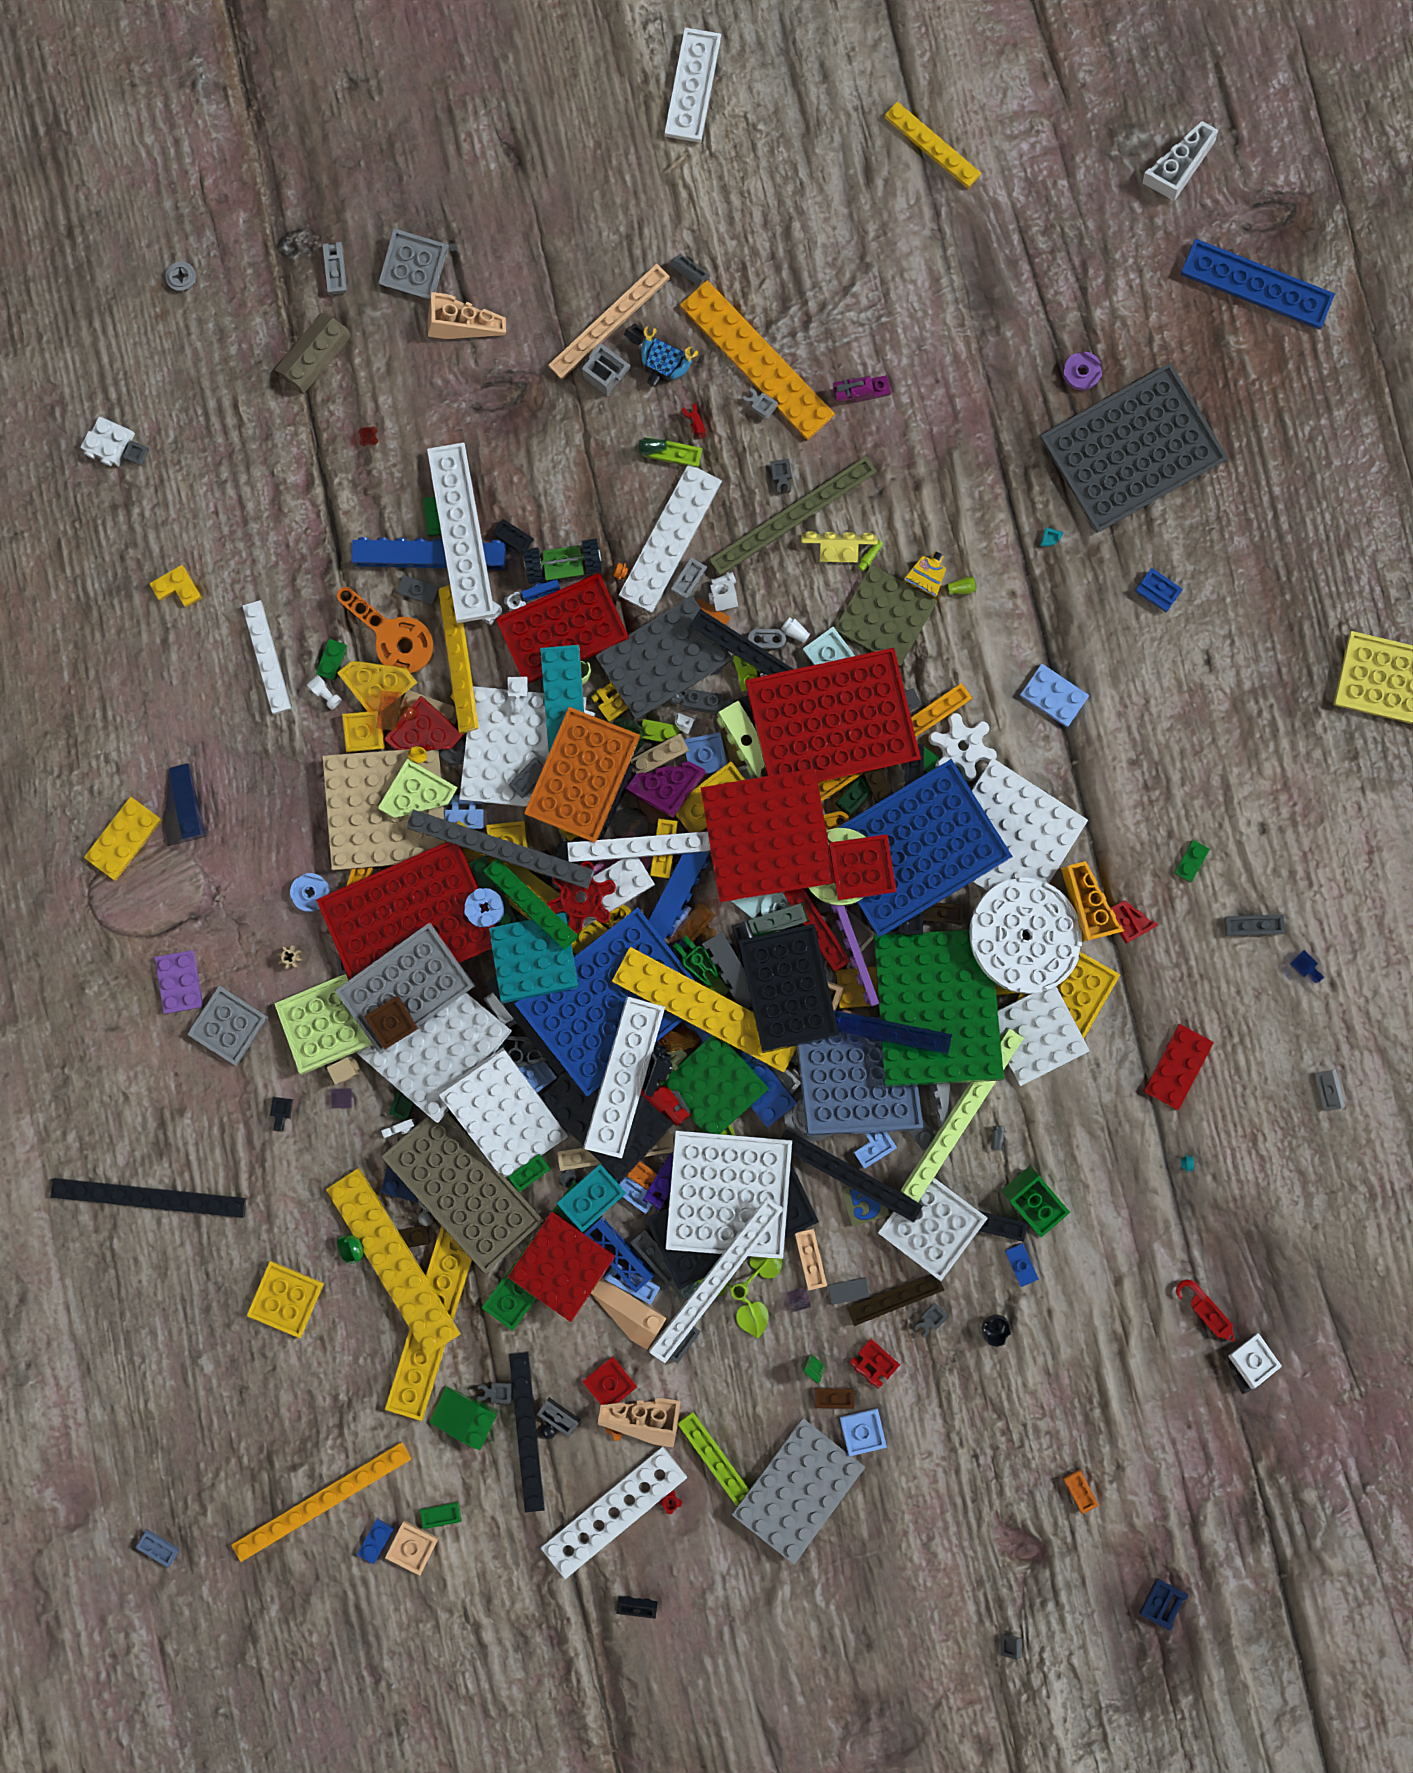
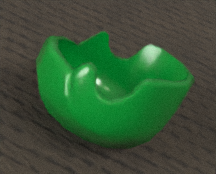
M348 1234L337 1239V1247L345 1263L351 1262L350 1264H354L362 1259L363 1245L358 1237Z

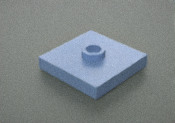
M878 1408L839 1417L849 1457L887 1448Z

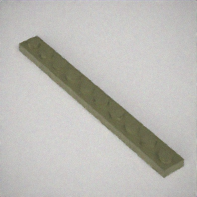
M867 456L712 557L710 559L711 564L719 576H722L877 473L876 469Z

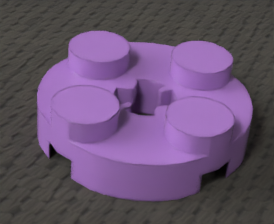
M1075 353L1068 358L1064 365L1063 378L1070 387L1082 392L1087 391L1098 383L1102 375L1101 363L1092 353ZM1078 368H1086L1087 370L1085 372H1087V374H1079Z

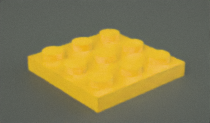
M269 1261L247 1316L295 1337L302 1338L324 1282L274 1261Z

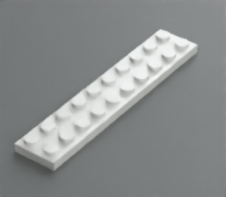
M465 443L429 448L427 451L457 623L495 617Z

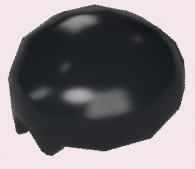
M994 1314L987 1317L982 1323V1336L989 1345L999 1347L1006 1344L1007 1337L1011 1335L1010 1322L1004 1316Z

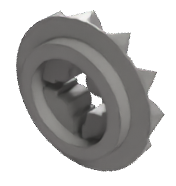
M181 261L175 262L167 269L166 281L175 291L184 292L186 289H191V286L195 283L196 273L190 264ZM181 271H182L183 275L186 276V277L183 278L182 283H181L180 280L177 278V277H180Z

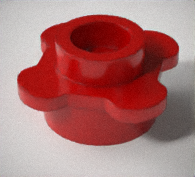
M672 1490L659 1501V1504L663 1506L667 1514H673L677 1507L682 1506V1500L678 1499L675 1491Z

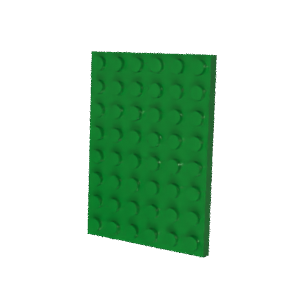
M970 930L923 932V935L886 934L880 938L878 935H874L885 1087L1004 1080L995 982L983 972L974 957L970 943Z

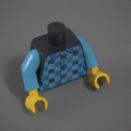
M647 326L644 329L646 337L643 340L641 349L642 363L645 365V371L650 374L647 383L657 387L660 380L669 383L671 380H676L686 374L692 363V358L698 355V350L691 355L690 349L692 346L686 348L685 352L655 337L652 339L656 334V328L653 329V334H649Z

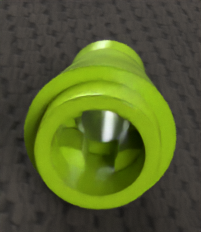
M966 576L948 583L949 594H972V592H976L974 577Z

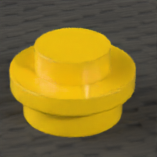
M418 746L412 747L408 752V759L416 764L425 762L427 759L426 750Z

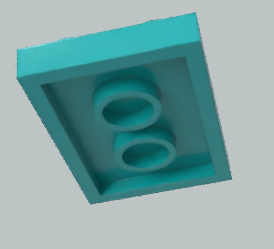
M600 1164L559 1200L557 1204L583 1233L627 1192Z

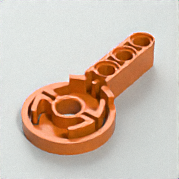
M342 587L338 590L337 599L341 605L376 633V652L383 665L407 668L410 674L422 670L429 663L433 654L434 644L428 628L422 622L411 617L387 619L349 587ZM346 592L351 594L349 601L341 599L342 595ZM359 605L366 606V611L363 614L356 612V608ZM372 618H380L381 623L378 626H372ZM403 639H407L412 643V649L408 653H401L398 650V643Z

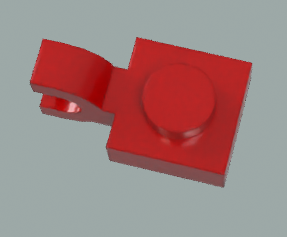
M696 403L692 404L693 412L688 413L685 407L682 408L681 411L684 417L692 420L690 427L693 434H697L699 439L706 437V430L697 413Z

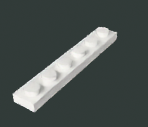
M262 601L242 605L272 714L275 715L292 710Z

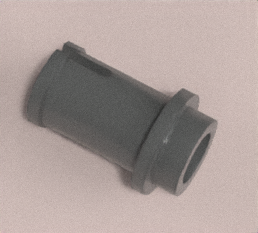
M993 1126V1129H991V1132H993L991 1149L1003 1150L1004 1133H1006L1005 1127Z

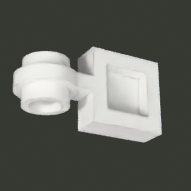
M508 677V697H516L515 700H512V712H516V714L524 712V700H520V697H528L527 677Z

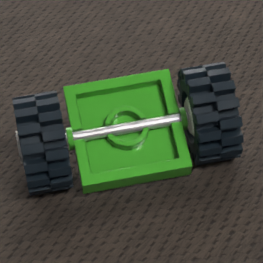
M597 538L582 540L583 554H581L580 545L544 550L542 561L539 547L524 549V564L528 583L543 582V568L545 569L546 580L583 575L582 562L584 560L587 575L602 573L601 555Z

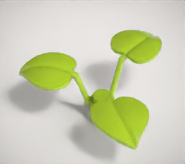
M751 1256L750 1265L756 1271L745 1283L738 1282L733 1286L730 1282H727L717 1295V1297L724 1295L727 1286H729L734 1299L742 1300L748 1304L738 1309L736 1319L739 1326L755 1338H759L765 1331L769 1314L767 1307L762 1302L756 1301L751 1304L746 1298L749 1292L748 1284L758 1273L767 1279L776 1277L782 1269V1259ZM703 1279L696 1281L698 1285L701 1283Z

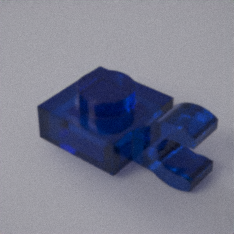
M1305 950L1289 963L1302 977L1308 974L1314 983H1319L1324 978L1314 968L1318 963Z

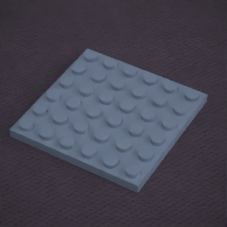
M880 1017L837 1018L839 1037L797 1046L807 1136L923 1129L918 1085L885 1087Z

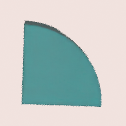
M1045 527L1040 547L1055 545L1061 539L1064 532Z

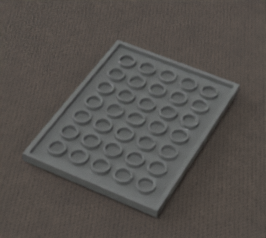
M1171 362L1040 436L1042 443L1096 533L1105 530L1228 459Z

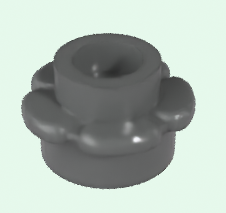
M564 1170L559 1176V1184L565 1188H570L574 1181L577 1182L576 1173L572 1170Z

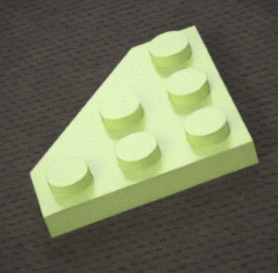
M407 759L378 809L395 819L411 815L413 809L420 812L448 805L458 788Z

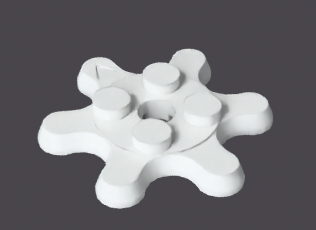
M952 713L948 717L949 732L941 734L934 731L928 736L929 743L940 747L943 751V755L937 760L935 768L952 759L954 764L962 770L963 778L967 781H973L977 776L975 763L979 760L989 762L991 758L996 759L997 757L994 749L987 748L982 743L983 736L989 732L990 728L988 723L984 721L978 722L973 728H968L963 724L961 715ZM965 741L968 749L966 751L960 750L958 747L959 742Z

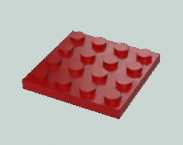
M551 1212L508 1278L566 1320L573 1322L616 1256L559 1215Z

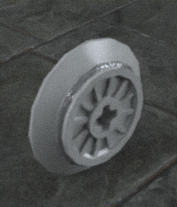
M797 1088L792 1095L798 1103L784 1114V1121L788 1129L809 1142L821 1141L830 1136H807L802 1088Z

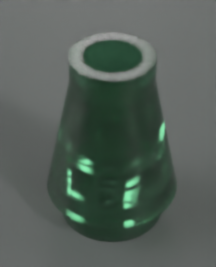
M643 437V439L638 441L640 455L648 456L666 451V439Z

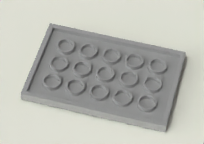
M428 923L343 984L335 992L378 1053L382 1054L387 1049H384L365 1019V1015L399 995L419 1027L471 990L475 985L432 924Z
M802 1418L731 1515L795 1565L865 1467L852 1456L849 1457L847 1452Z

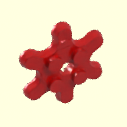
M584 861L580 865L594 870V865L589 861ZM592 877L587 890L552 878L554 884L560 887L561 893L558 898L550 900L547 906L555 914L561 911L567 912L570 916L568 926L575 933L582 930L583 922L587 917H595L600 923H606L610 920V912L603 907L602 900L606 895L615 892L616 884L612 880L599 883ZM585 892L587 895L586 901L578 902L576 899L577 894Z

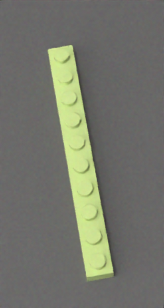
M1008 1027L1005 1028L1000 1036L1003 1070L1024 1039ZM996 1081L970 1082L901 1189L903 1193L917 1202L920 1200Z

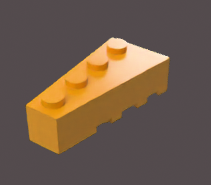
M1084 861L1061 868L1069 900L1079 918L1077 920L1080 930H1082V942L1123 932L1122 926L1116 920V915L1110 909L1104 893L1099 889L1098 882L1087 862Z

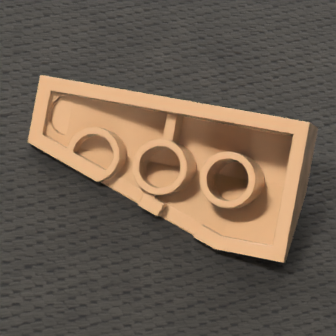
M431 292L427 321L428 337L456 339L506 335L505 317L486 309L479 310L474 308L469 302L465 304L455 300L456 297L452 295Z

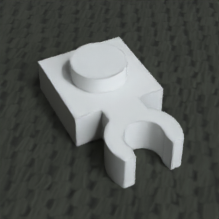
M413 1118L384 1129L381 1132L384 1138L399 1132L404 1135L409 1133L413 1129L412 1127L417 1126Z

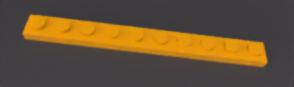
M962 683L911 717L916 737L972 700L971 695ZM863 773L818 783L821 802Z
M403 1442L398 1443L237 1540L231 1546L240 1562L410 1461L412 1458Z

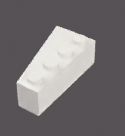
M1203 121L1200 122L1179 144L1172 147L1169 153L1161 157L1151 169L1149 168L1144 173L1143 184L1175 201L1215 143L1218 130Z

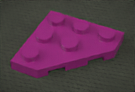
M687 761L679 766L662 767L646 774L644 772L637 773L626 787V791L665 814L674 817L706 772L703 768Z

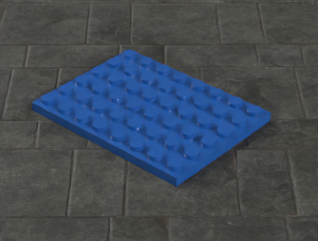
M952 759L838 827L855 830L865 837L888 835L896 893L864 897L858 901L879 938L1013 858Z
M638 907L574 957L579 988L522 999L515 1003V1006L586 1096H589L602 1084L626 997L647 1001L611 982L629 947L694 980ZM664 1010L656 1041L682 1022L683 1019Z

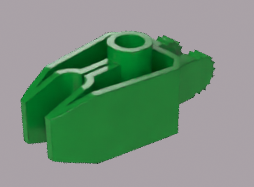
M685 935L682 939L690 948L689 951L685 953L679 944L673 945L674 949L681 956L679 961L693 977L703 984L710 986L711 983L706 978L705 972L708 971L714 979H719L716 967L705 948L695 946Z

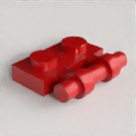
M871 1337L858 1351V1354L863 1357L862 1360L858 1361L853 1357L849 1361L854 1367L853 1370L861 1373L867 1379V1382L870 1385H874L877 1389L883 1385L878 1378L883 1375L888 1380L900 1366ZM868 1363L876 1369L874 1373H871L865 1367Z

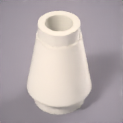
M789 617L781 628L785 635L803 643L810 635L795 618Z

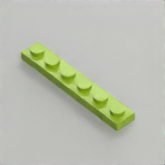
M692 1411L677 1424L732 1501L738 1506L749 1491V1488Z

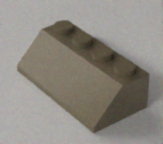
M321 313L275 368V371L302 393H305L351 338L348 329L333 317Z

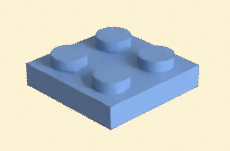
M720 732L684 739L689 749V752L686 753L687 761L703 768L706 774L716 773L727 765Z

